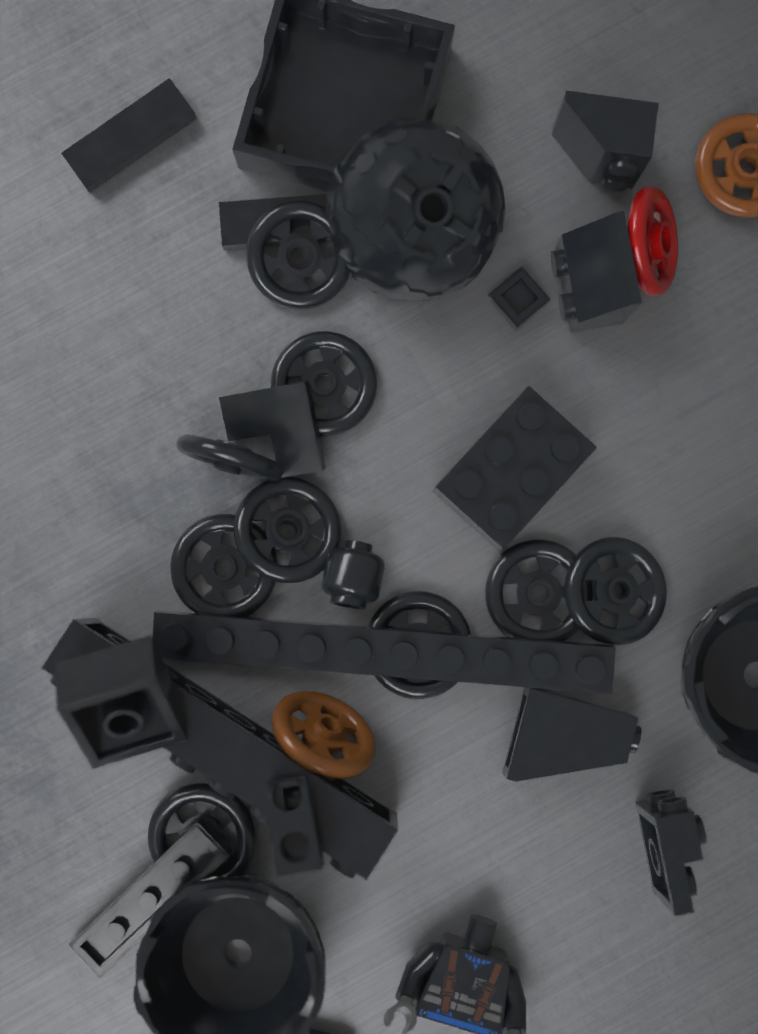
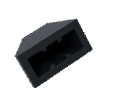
M524 687L502 773L506 779L517 782L625 764L628 762L629 754H635L640 744L642 729L640 726H637L639 717L542 689Z

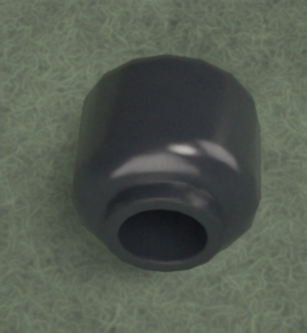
M346 540L345 548H335L328 552L321 587L327 595L331 596V604L364 610L367 603L375 602L379 598L385 563L380 556L371 553L373 547L371 544Z

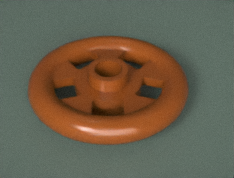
M753 113L732 115L712 126L699 143L695 157L696 179L704 196L719 210L737 217H758V114ZM741 132L746 143L730 149L725 138ZM725 160V173L727 177H715L713 161ZM740 162H748L752 166L753 172H744L740 167ZM734 185L740 188H751L750 200L733 196Z
M298 691L283 697L274 708L272 728L276 740L285 753L305 769L321 776L344 779L360 775L371 766L376 754L374 735L363 717L345 702L321 692ZM300 710L308 717L302 722L293 713ZM347 733L353 734L357 744L347 741ZM302 734V741L297 737V735ZM341 751L345 759H334L332 755L335 752Z

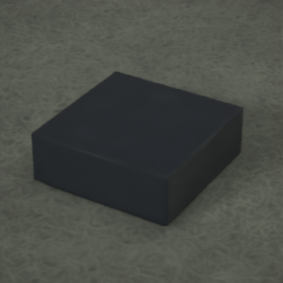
M520 267L487 296L490 303L515 331L549 304L551 300L523 267Z

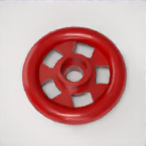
M646 186L637 192L632 201L627 228L638 285L644 293L650 296H660L670 288L676 273L678 262L677 225L673 208L666 194L656 186Z

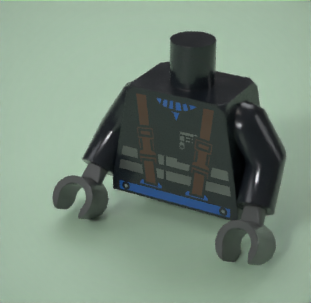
M471 915L465 937L443 933L439 942L428 943L410 959L405 966L395 995L398 1003L388 1009L384 1015L383 1021L385 1026H390L394 1019V1013L400 1012L406 1018V1026L402 1034L408 1033L415 1027L417 1016L475 1034H502V1031L503 1034H526V998L518 970L509 964L506 951L491 946L497 923L484 916Z

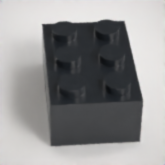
M528 386L435 486L433 492L499 552L510 544L597 447L535 390Z

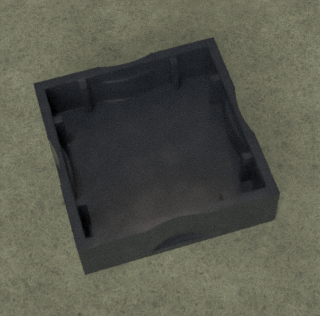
M275 0L264 37L261 67L254 83L249 89L232 149L238 168L327 192L333 170L337 164L343 161L355 143L366 133L377 130L384 126L386 122L395 119L415 117L426 121L433 120L452 51L455 25L396 9L368 7L352 0Z

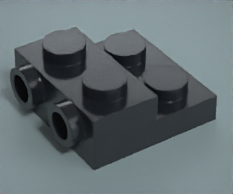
M659 790L648 793V800L635 802L653 893L674 916L694 913L691 896L697 895V885L691 867H685V863L703 860L701 844H706L707 841L703 821L700 815H694V811L688 808L685 797H676L674 790Z

